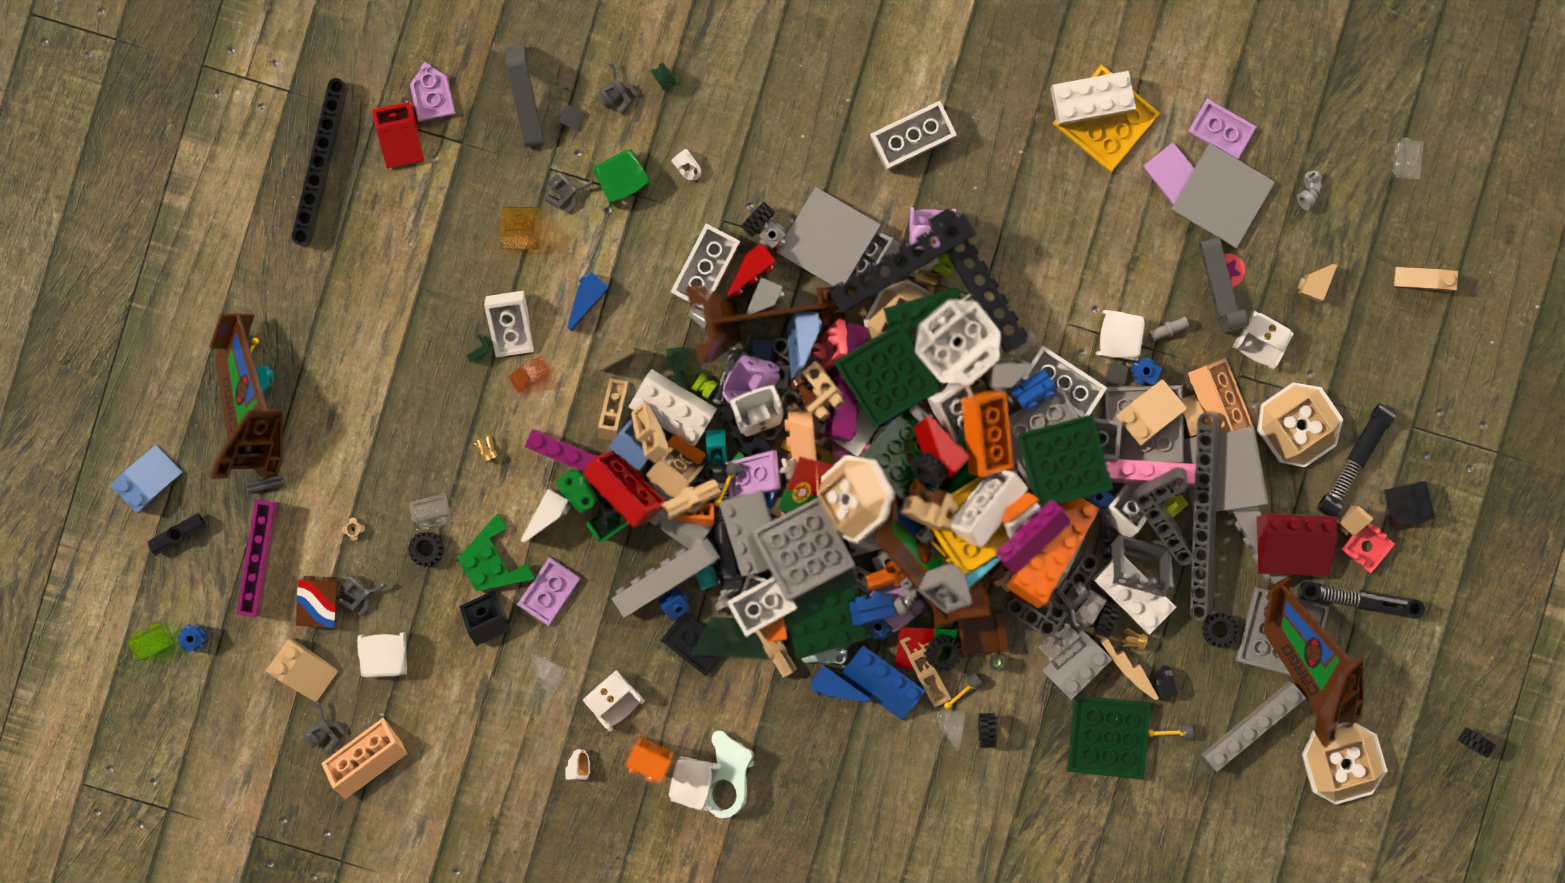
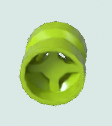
M943 254L938 257L939 261L934 265L932 271L949 279L951 269L954 266L948 256Z
M701 373L692 389L696 392H702V396L708 399L718 383L713 380L708 381L707 376Z

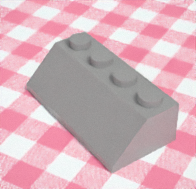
M758 490L731 496L719 502L741 576L768 570L769 567L751 535L752 531L772 521L763 491Z

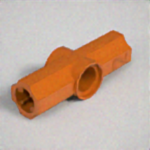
M893 561L887 563L885 569L865 576L870 591L887 585L900 586L902 580L907 578Z

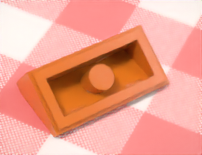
M670 434L667 445L696 464L701 463L706 456L704 452L676 434Z
M1029 492L1007 506L1002 523L1005 524L1015 518L1039 499Z
M783 616L764 626L767 642L787 639Z

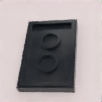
M687 612L677 618L660 640L704 676L707 675L729 647L728 644Z

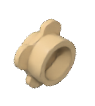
M350 518L349 523L342 527V532L350 536V539L353 541L357 540L358 535L365 531V526L360 525L356 518Z

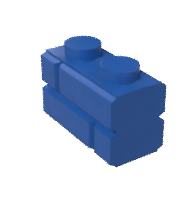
M1044 369L1011 389L1015 400L1025 413L1035 411L1039 404L1052 400L1058 393L1054 382Z
M883 591L872 593L870 598H867L866 595L855 597V601L849 603L854 625H863L895 617L896 615L891 594H884Z

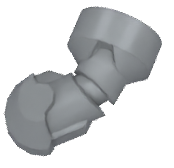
M1309 171L1305 174L1304 183L1308 191L1304 190L1297 195L1299 205L1306 211L1316 205V199L1319 197L1322 188V175L1317 171Z
M907 578L903 579L900 584L905 593V598L899 596L893 599V603L901 617L908 614L909 608L913 605V601L916 602L917 589Z
M743 581L739 589L719 591L721 594L718 597V602L715 604L717 613L732 611L727 603L731 599L729 595L741 590L744 586Z

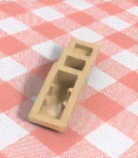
M907 637L900 640L934 708L951 700L938 671L925 658L917 660L925 656L924 651H927L925 646L919 643L921 650L917 651L915 648V652L911 654L905 644L911 638Z
M1108 638L1101 639L1099 641L1112 658L1113 663L1144 693L1154 700L1159 699L1141 665L1137 663L1132 666L1124 651L1121 650L1116 653Z

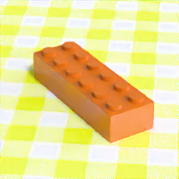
M1084 498L1057 504L1065 511L1071 523L1016 575L1013 574L1006 586L1037 608H1040L1047 602L1100 510Z

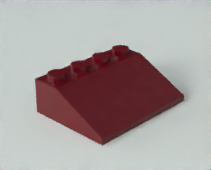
M1269 513L1257 516L1258 574L1330 576L1338 536L1337 517Z

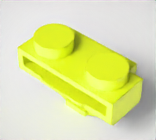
M1181 494L1175 495L1163 502L1172 517H1175L1182 509L1189 505Z

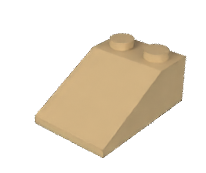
M1162 379L1129 404L1116 417L1122 421V424L1136 441L1143 446L1187 410V407Z
M670 447L669 453L661 458L646 476L654 484L664 489L667 495L675 498L679 496L683 489L688 487L707 463L702 460L700 464H696Z
M293 638L286 641L266 669V672L314 702L319 700L339 672Z

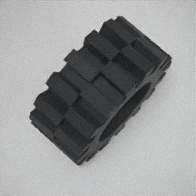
M763 202L744 221L741 228L753 237L772 218L775 211Z
M922 452L911 464V470L914 471L913 474L915 476H918L917 479L932 489L937 488L948 475L946 467H943L944 464L940 463L939 459H935L934 455H930L929 452Z
M421 532L413 536L409 542L408 554L417 565L423 567L434 565L440 561L444 554L443 541L432 532ZM425 541L430 542L433 546V553L428 557L422 556L419 552L420 544Z
M1106 601L1096 618L1093 629L1094 634L1110 638L1119 616L1120 607Z
M1213 613L1203 622L1202 635L1205 637L1206 642L1212 646L1228 647L1238 637L1237 631H1239V628L1237 627V622L1227 614ZM1217 623H1224L1226 625L1227 633L1224 637L1219 638L1214 635L1213 628Z
M938 634V637L933 636V641L929 639L928 643L930 645H925V649L928 651H924V655L927 656L925 657L926 661L936 670H941L942 672H945V669L950 671V666L955 668L956 665L954 663H959L958 657H962V654L959 652L962 651L959 646L960 644L946 634L944 636ZM947 646L949 649L947 655L942 659H938L937 654L939 650Z
M979 713L978 732L980 748H995L997 746L995 713Z
M1467 727L1464 728L1457 739L1463 745L1486 758L1490 756L1496 746Z

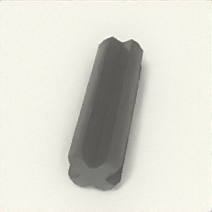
M280 475L247 483L246 487L248 493L283 486L285 485V480Z

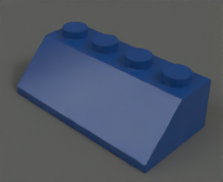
M863 644L840 674V676L901 720L910 712L925 692L924 688Z

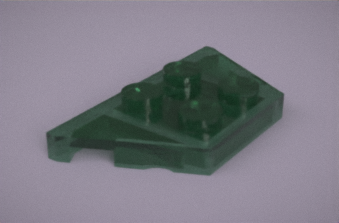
M711 617L691 652V655L758 659H765L766 656L755 632L745 636L736 618Z

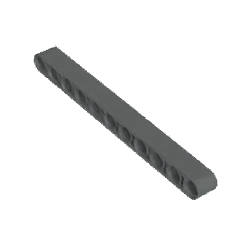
M1214 411L1201 414L1197 421L1190 614L1197 621H1202L1210 616L1213 609L1220 417ZM1206 416L1212 419L1211 425L1206 423ZM1206 435L1211 438V444L1205 442ZM1205 454H1207L1210 457V463L1205 462ZM1204 473L1207 474V475H1209V477H1210L1209 483L1206 482V481H1204V479H1203ZM1203 493L1208 494V502L1203 499ZM1202 512L1207 513V521L1202 518ZM1201 531L1207 533V540L1202 538ZM1201 550L1206 552V559L1200 555ZM1200 569L1206 572V577L1200 575ZM1199 588L1204 589L1205 596L1199 593ZM1198 607L1204 609V615L1199 613Z

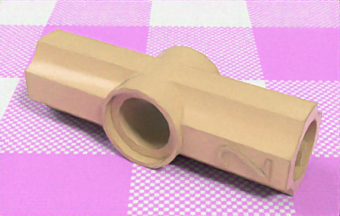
M712 479L696 488L691 486L683 489L679 496L663 503L662 509L667 519L671 520L687 511L691 513L698 511L705 502L721 495V491L717 482Z
M765 627L755 631L764 645L765 652L770 660H773L783 678L797 670L782 640L767 642Z

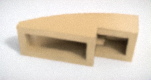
M644 402L631 412L636 439L642 442L645 457L657 463L669 453V448L657 418L648 403Z

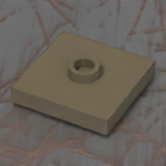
M632 346L621 352L617 350L609 355L610 358L597 365L602 372H605L635 356L636 352Z

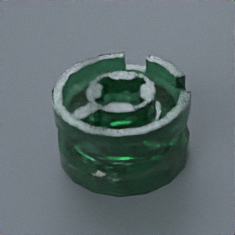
M661 62L658 64V68H653L650 72L666 93L669 91V87L676 86L678 83L666 65Z

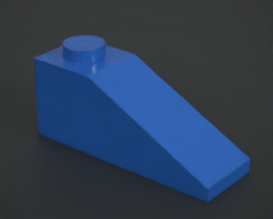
M592 272L589 275L585 273L579 280L581 284L578 286L567 326L570 331L576 327L610 289Z
M822 664L810 681L811 690L818 695L823 693L826 696L869 702L870 700L869 696L824 664Z

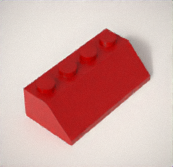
M614 451L595 456L583 472L588 481L600 491L601 495L633 527L645 524L662 509V504L666 502L624 458Z

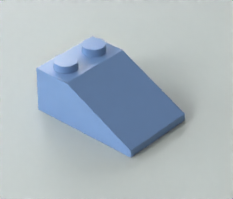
M795 312L787 325L791 380L797 378L804 367L818 332L821 330L822 322L821 319H818V312Z
M631 419L618 433L609 447L628 461L630 465L640 470L649 459L644 455L642 442L636 439L633 419ZM661 427L666 439L671 432Z
M155 445L126 469L110 487L136 513H143L183 471Z

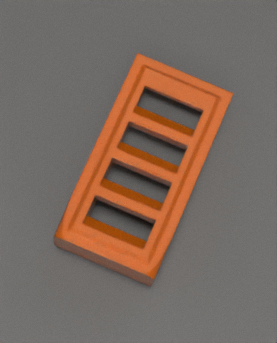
M704 503L697 511L700 512V515H696V512L688 515L687 511L684 515L681 514L675 517V520L713 527L714 503Z

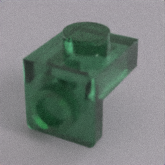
M482 334L477 335L483 346L466 355L471 363H480L486 359L485 355L492 351L490 348L492 343L487 335L485 337Z
M686 347L666 349L669 372H673V375L685 374L684 370H688Z

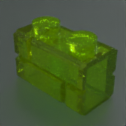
M158 621L148 626L149 630L144 633L142 630L131 634L132 638L127 640V643L136 661H140L175 644L166 623L160 624Z

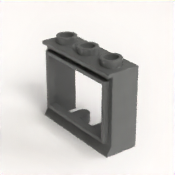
M1119 535L1111 544L1113 552V583L1165 597L1173 588L1172 558L1167 548ZM1124 554L1158 563L1159 585H1157V579L1154 578L1148 582L1141 581L1139 574H1133L1131 577L1124 576Z

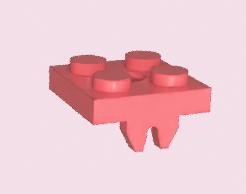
M838 319L820 336V343L813 344L812 349L816 350L812 353V356L820 360L822 367L827 372L835 365L834 361L847 355L848 352L846 345L847 329L844 320Z
M1369 523L1356 535H1351L1340 549L1368 573H1372L1395 543L1386 534L1382 533L1379 528ZM1364 541L1372 543V549L1369 552H1365L1361 548Z

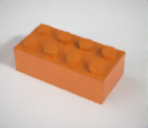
M988 390L961 398L967 455L969 456V474L985 477L1014 468L1006 392Z
M639 736L625 766L629 767L628 771L633 774L639 775L641 773L646 775L645 779L652 783H657V781L661 783L674 752Z

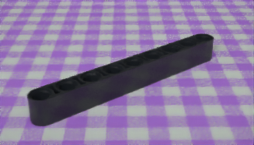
M339 78L331 79L327 85L292 231L293 242L300 246H308L313 238L348 92L347 85ZM337 83L342 84L340 92L333 91V87ZM332 102H337L338 104L335 111L329 110V105ZM327 121H332L333 127L329 130H325V123ZM328 139V146L322 149L320 142ZM318 158L324 159L322 167H316L315 163ZM318 176L320 179L319 184L312 186V178ZM314 195L315 202L308 205L307 197ZM305 214H310L311 220L308 223H303L302 217ZM305 232V241L299 242L298 235Z

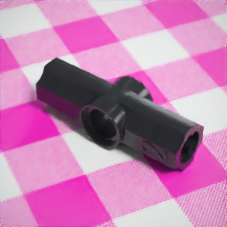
M196 513L147 541L151 552L157 556L174 545L185 541L188 537L207 526L203 517ZM175 529L181 532V537L178 540L173 536Z

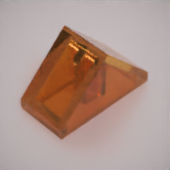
M538 356L519 367L508 378L519 393L551 371L541 356Z

